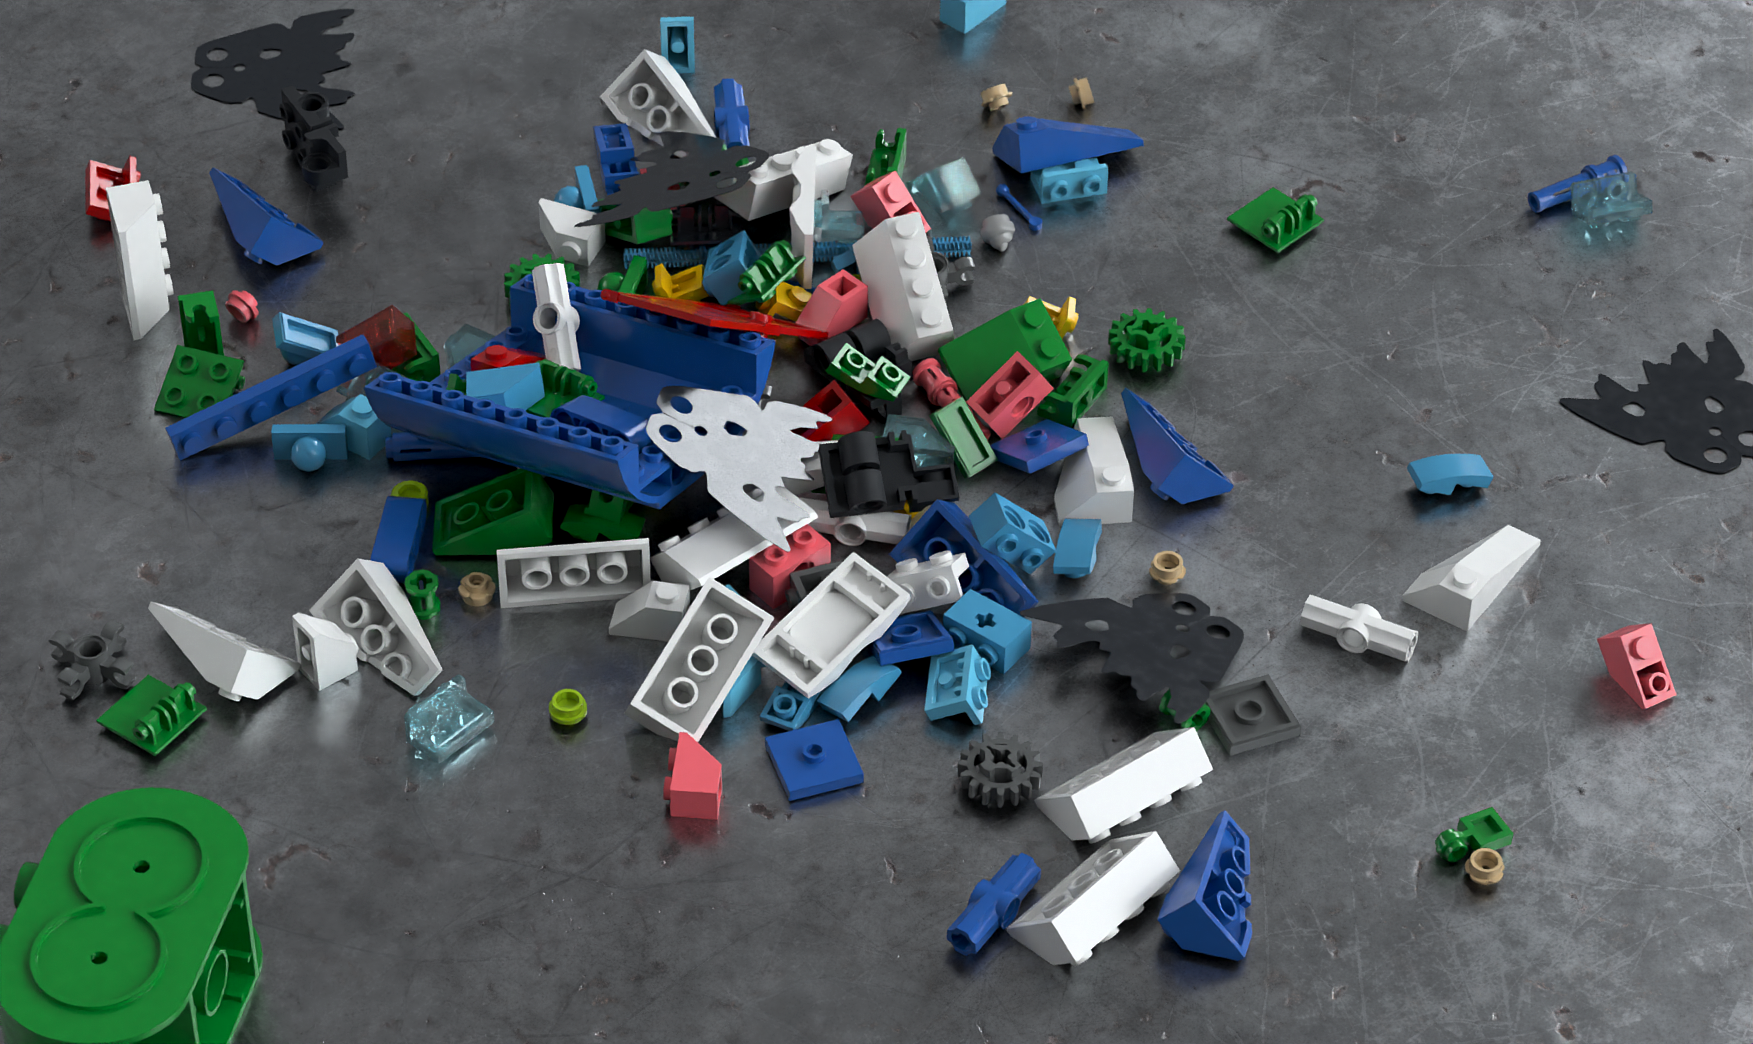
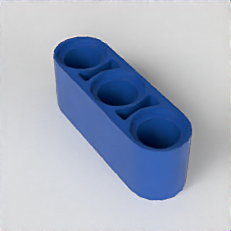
M586 395L578 396L551 412L550 418H555L560 423L574 427H586L592 432L605 436H617L622 438L623 441L639 445V454L642 453L644 447L654 444L646 432L647 419Z
M388 496L385 502L370 561L384 563L398 584H404L405 578L414 570L426 523V499Z

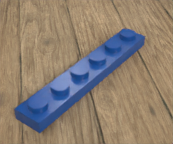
M362 334L166 427L165 429L179 460L181 461L376 368L377 365L369 342Z

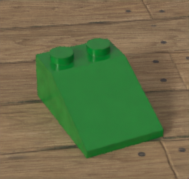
M1041 298L1010 309L939 347L937 350L951 378L956 382L957 390L961 397L963 396L965 402L1017 351L1047 381L1061 377L1072 361V357Z
M520 468L437 501L435 504L432 551L435 555H497L496 550L544 546L552 542L554 493L541 474Z

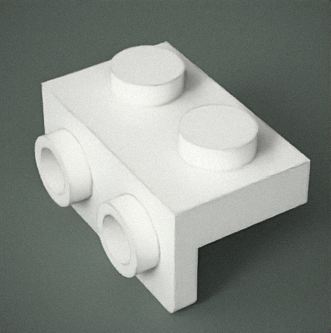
M943 551L930 556V561L918 563L916 558L897 563L895 565L896 569L887 577L911 595L910 601L900 614L957 602L963 596L958 576L969 567L966 554L952 555L951 551Z

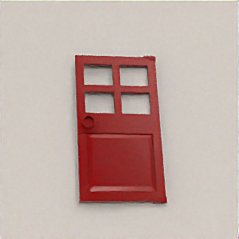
M603 289L600 294L601 298L606 301L621 302L706 326L756 332L764 338H767L768 335L780 336V334L828 339L829 332L774 318L772 315L744 310L740 306L733 304L721 305L617 292L610 289Z

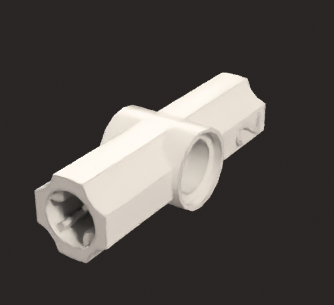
M543 264L534 267L532 276L537 308L533 314V324L536 330L542 333L546 359L559 364V366L563 365L568 367V369H574L578 372L581 370L575 332L578 330L580 317L576 309L570 305L564 264Z
M800 498L818 516L808 525L817 532L834 534V537L840 543L847 546L861 545L865 542V539L898 544L910 531L911 515L888 511L830 518L826 501Z
M1309 595L1300 616V625L1336 637L1337 642L1343 649L1356 654L1370 649L1408 662L1413 655L1418 639L1417 631L1381 619L1379 612L1374 607L1363 603L1355 604L1348 608L1314 595Z

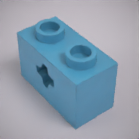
M969 589L943 614V626L953 638L954 649L973 644L980 657L985 658L991 668L1002 674H1005L1031 648L1032 622L972 589Z

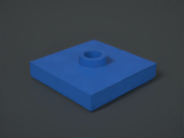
M1046 419L990 446L998 459L997 461L1031 474L1087 448L1089 443L1087 434Z
M931 610L897 617L879 639L867 645L880 666L954 651L953 638Z
M839 719L765 737V748L789 801L864 783L863 770Z

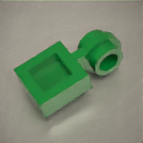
M1490 807L1459 818L1458 831L1447 829L1440 833L1435 840L1436 852L1443 860L1457 862L1468 852L1467 846L1470 845L1474 851L1480 848L1497 850L1511 845L1514 833L1495 809Z

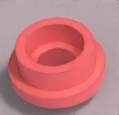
M233 290L228 295L229 300L225 303V306L229 313L240 322L246 323L249 319L254 320L259 315L257 309L258 302L247 291L239 292Z

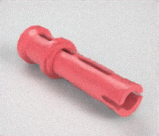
M934 358L925 359L914 368L913 382L924 388L930 403L944 407L960 398V395L957 393L956 382L952 378L945 376L941 371L942 366L938 360ZM969 407L983 434L988 440L990 437L989 429L983 425V423L979 420V418L974 414V412Z

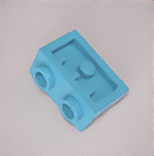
M1090 158L1031 171V180L1040 202L1043 204L1107 194L1109 170L1106 164H1099L1097 158Z
M973 644L954 649L953 652L931 656L924 709L931 721L966 712L974 725L983 723L984 708L988 706L986 694L987 680L991 678V671L987 660L980 657Z

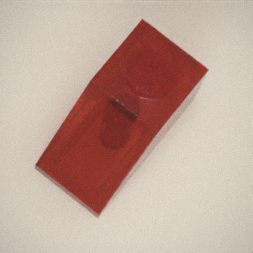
M393 305L336 336V342L341 345L363 334L369 342L377 367L388 371L417 355L415 324Z

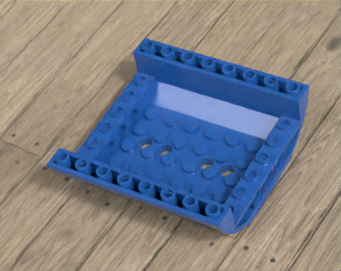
M532 273L526 275L510 287L511 326L447 369L431 382L415 381L401 377L400 374L395 372H385L364 387L368 402L376 416L387 426L410 433V436L653 508L661 509L705 474L703 471L690 472L679 467L655 443L644 447L642 453L639 454V445L623 441L622 438L617 436H605L592 432L586 427H574L560 423L555 418H543L529 414L520 408H508L495 404L494 401L489 399L470 397L458 390H446L450 373L458 374L461 380L466 379V372L471 371V358L483 352L489 346L500 345L506 348L532 351L545 355L542 333L538 332L533 324V314L537 308ZM567 282L570 305L576 309L580 317V324L575 332L581 370L578 372L593 377L594 382L598 386L596 392L605 395V399L602 402L644 417L648 421L651 415L663 413L657 405V398L661 389L666 386H685L746 395L751 397L757 405L759 404L771 368L775 340L761 337L756 332H742L735 329L706 326L633 305L606 301L601 298V290H588L577 287L572 282ZM680 396L672 397L670 403L676 411L683 414H688L692 411V405L687 399ZM727 421L724 425V429L731 435L742 436L745 431L743 427L733 422ZM663 425L659 428L661 436L667 441L678 442L681 440V433L677 428L671 425ZM695 427V432L698 435L705 436L707 434L703 427Z

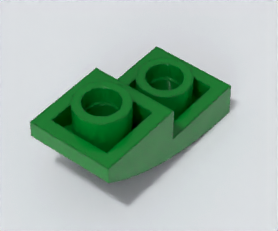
M845 343L826 369L827 373L846 385L870 396L888 401H894L910 379L909 375L883 356L875 364L848 343Z
M570 504L560 526L561 529L569 532L574 538L586 540L590 543L595 542L599 533L607 536L611 541L631 540L639 538L646 519L627 512L618 524L585 514L584 511L587 504Z

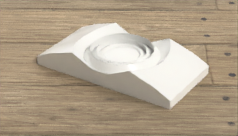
M810 145L799 155L791 169L794 180L793 201L790 206L791 253L793 257H806L796 268L797 273L794 275L803 289H812L816 146Z
M853 552L761 639L752 656L805 697L810 698L837 680L852 659L865 646L879 639L908 604L911 595Z

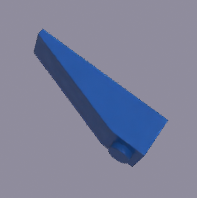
M1026 116L1018 118L1015 123L1004 125L992 150L994 155L1018 172L1025 173L1144 146V140L1127 129Z
M212 167L209 174L234 238L246 249L243 253L246 257L259 264L266 260L274 265H280L321 249L324 242L300 223H297L294 227L295 223L287 218L288 214L264 201L265 198L239 179Z
M1127 388L1122 391L1121 395L1142 471L1151 480L1150 489L1166 501L1169 497H1172L1181 504H1186L1231 491L1234 487L1231 481L1211 461H1205L1196 452L1198 448L1176 432V428L1150 403Z
M937 499L889 553L897 563L916 558L918 563L930 561V556L943 551H951L952 555L965 553L969 567L958 576L963 595L969 589H972L1020 615V611L1033 608L1039 602L1004 559L981 547L970 518L952 502Z
M1226 810L1218 814L1169 890L1157 920L1164 933L1172 937L1182 949L1239 961L1245 958L1252 936V923L1245 920V908L1251 906V895L1245 891L1244 877L1250 875L1249 837Z

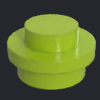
M563 689L556 692L549 703V715L559 724L571 725L578 723L587 714L585 699L578 691L573 689Z

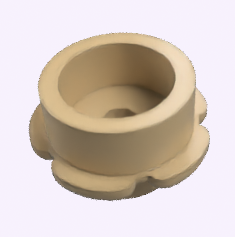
M1087 77L1079 80L1074 78L1075 84L1069 86L1074 105L1081 104L1082 109H1086L1085 105L1094 103Z
M1005 84L993 86L980 93L983 100L981 105L982 107L989 106L990 111L1001 109L1009 105L1007 98L1012 96V92H1008Z
M1161 551L1154 556L1149 568V574L1159 583L1171 585L1176 583L1178 579L1184 578L1186 568L1183 566V559L1178 553Z
M473 572L461 579V585L458 587L459 594L463 597L464 602L475 607L488 604L496 590V585L492 582V578L481 572Z
M1477 849L1465 863V871L1470 874L1471 880L1482 885L1494 884L1503 878L1504 864L1502 857L1493 849Z

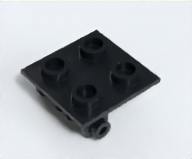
M711 204L708 205L709 224L703 225L701 205H697L698 225H695L694 205L677 206V209H671L673 214L671 223H677V226H672L671 246L678 245V249L694 250L698 249L701 244H713V247L740 233V223H733V221H740L739 214L725 204L715 205L716 224H712Z

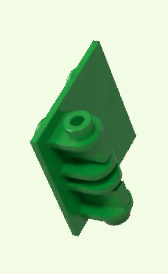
M1274 187L1227 217V221L1277 253L1323 223L1324 219L1315 214L1318 202L1313 195L1304 194L1298 198V201H1295Z
M786 240L774 242L764 252L765 254L759 257V260H756L740 275L738 287L744 293L727 301L725 305L736 304L740 306L747 302L757 301L758 303H763L775 295V288L779 284L789 280L797 273L796 268L806 257H793L791 253L792 246Z
M177 345L154 411L187 418L231 397L233 392L237 389L242 390L244 387L245 377L240 375L244 360Z
M548 359L538 360L536 363H540L545 397L528 408L526 412L543 418L550 417L551 412L555 408L578 396L586 395L602 401L605 399V395L596 392L598 386L592 376L582 374L574 369H568V367L563 365L559 366V364Z
M148 674L96 721L103 727L156 756L207 710V707L194 700L196 689L191 683H179L172 688Z

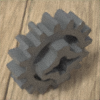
M998 732L996 739H991L987 734H983L982 743L971 740L969 741V750L962 749L960 752V761H958L961 789L969 788V797L971 799L978 795L982 796L983 805H987L990 800H996L997 806L1002 808L1004 801L1009 800L1016 806L1018 805L1019 796L1029 800L1032 797V789L1039 790L1040 779L1043 774L1040 752L1031 751L1032 743L1030 741L1019 744L1018 735L1016 734L1010 740L1004 739L1002 732ZM976 766L979 767V772H978V773H977L976 770H975V767H976ZM1021 767L1025 769L1024 774L1021 772Z

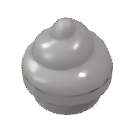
M998 214L985 218L982 221L983 228L980 230L981 237L985 243L1003 252L1008 246L1007 243L1013 238L1015 227L1014 223L1009 221L1008 215Z

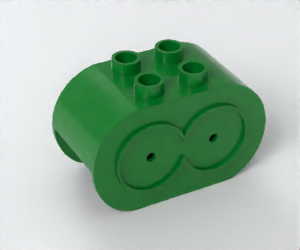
M155 787L136 788L112 793L88 803L69 816L54 832L40 863L27 861L22 865L14 888L16 912L9 925L0 924V1027L2 1028L4 1043L230 1044L259 977L263 961L260 938L252 925L245 873L249 862L248 842L238 821L224 808L202 796L177 789Z

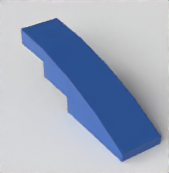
M627 123L593 126L598 162L606 197L621 190L619 189L620 184H615V181L639 175L635 161L630 160L635 155Z

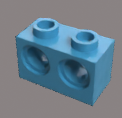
M745 231L709 249L702 283L708 295L712 298L716 297L721 305L727 304V301L744 293L738 287L739 277L756 260H759L761 256Z
M995 492L969 515L981 547L1029 574L1033 573L1056 552V548L1042 519Z

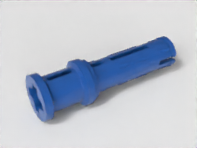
M1612 155L1607 158L1606 162L1596 166L1593 164L1586 165L1580 174L1528 193V203L1531 209L1538 213L1587 192L1599 194L1607 186L1615 183L1617 185L1626 183L1628 180L1627 167L1621 157ZM1570 187V190L1565 191L1555 196L1553 195L1556 192H1559Z

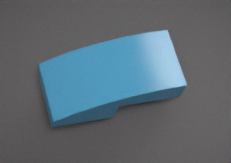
M1475 454L1431 456L1410 462L1407 467L1416 487L1427 494L1440 493L1451 495L1456 484L1463 487L1476 486L1488 488L1493 479V475L1481 455Z
M1064 519L1056 546L1053 564L1054 574H1064L1069 578H1080L1086 574H1091L1097 561L1096 545L1102 534L1101 519Z
M871 656L844 672L817 699V702L822 709L849 722L868 697L880 701L902 671L892 664L880 666L876 658Z
M785 681L782 687H775L759 716L760 720L788 731L800 729L818 706L817 699L829 686L814 696L807 698Z

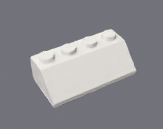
M824 139L811 144L810 146H816L815 199L845 190L853 154L842 148L838 142L830 139ZM807 146L798 147L797 149L769 157L762 166L748 172L751 174V178L745 185L735 191L715 196V198L748 221L790 208L793 201L794 187L791 169ZM750 162V163H748V164H746V165L739 166V167H745V166H748V165L753 164L754 162ZM724 179L717 183L716 187H729L735 184L737 179Z
M149 180L106 188L121 295L134 340L142 339L169 311L168 296L174 295L171 276L164 273V269L170 268L167 248H161L160 243L167 241L163 221H157V215L163 214L159 193L152 194Z
M920 212L885 219L852 245L861 281L868 286V306L872 320L878 319L885 325L891 338V344L898 342L901 344V349L905 347L908 351V359L911 361L939 355L937 351L939 347L954 340V332Z
M758 487L746 493L756 501H763L764 493ZM776 487L778 494L810 515V518H801L799 522L777 518L785 537L818 518L816 512L788 489ZM725 507L717 510L719 515L717 519L709 522L706 517L689 526L690 534L680 539L677 534L660 543L658 546L661 551L651 556L650 560L662 582L690 585V590L703 586L708 577L712 579L717 578L773 543L763 538Z
M649 538L496 550L501 608L623 599L651 582Z
M708 577L624 714L657 735L678 741L679 732H686L699 742L775 617L711 577Z
M1194 727L1158 731L1036 798L1034 801L1037 807L1072 841L1087 839L1091 844L1108 837L1111 834L1109 828L1119 823L1120 826H1124L1138 820L1141 817L1140 811L1150 806L1153 809L1172 800L1170 794L1176 790L1186 791L1202 783L1201 776L1212 771L1213 768Z
M1156 831L1110 839L1006 928L1011 937L1053 966L1071 963L1072 966L1079 965L1092 956L1093 952L1091 949L1095 945L1111 939L1118 933L1119 929L1117 926L1120 923L1140 914L1145 908L1144 902L1165 892L1170 887L1168 881L1179 873L1180 870Z

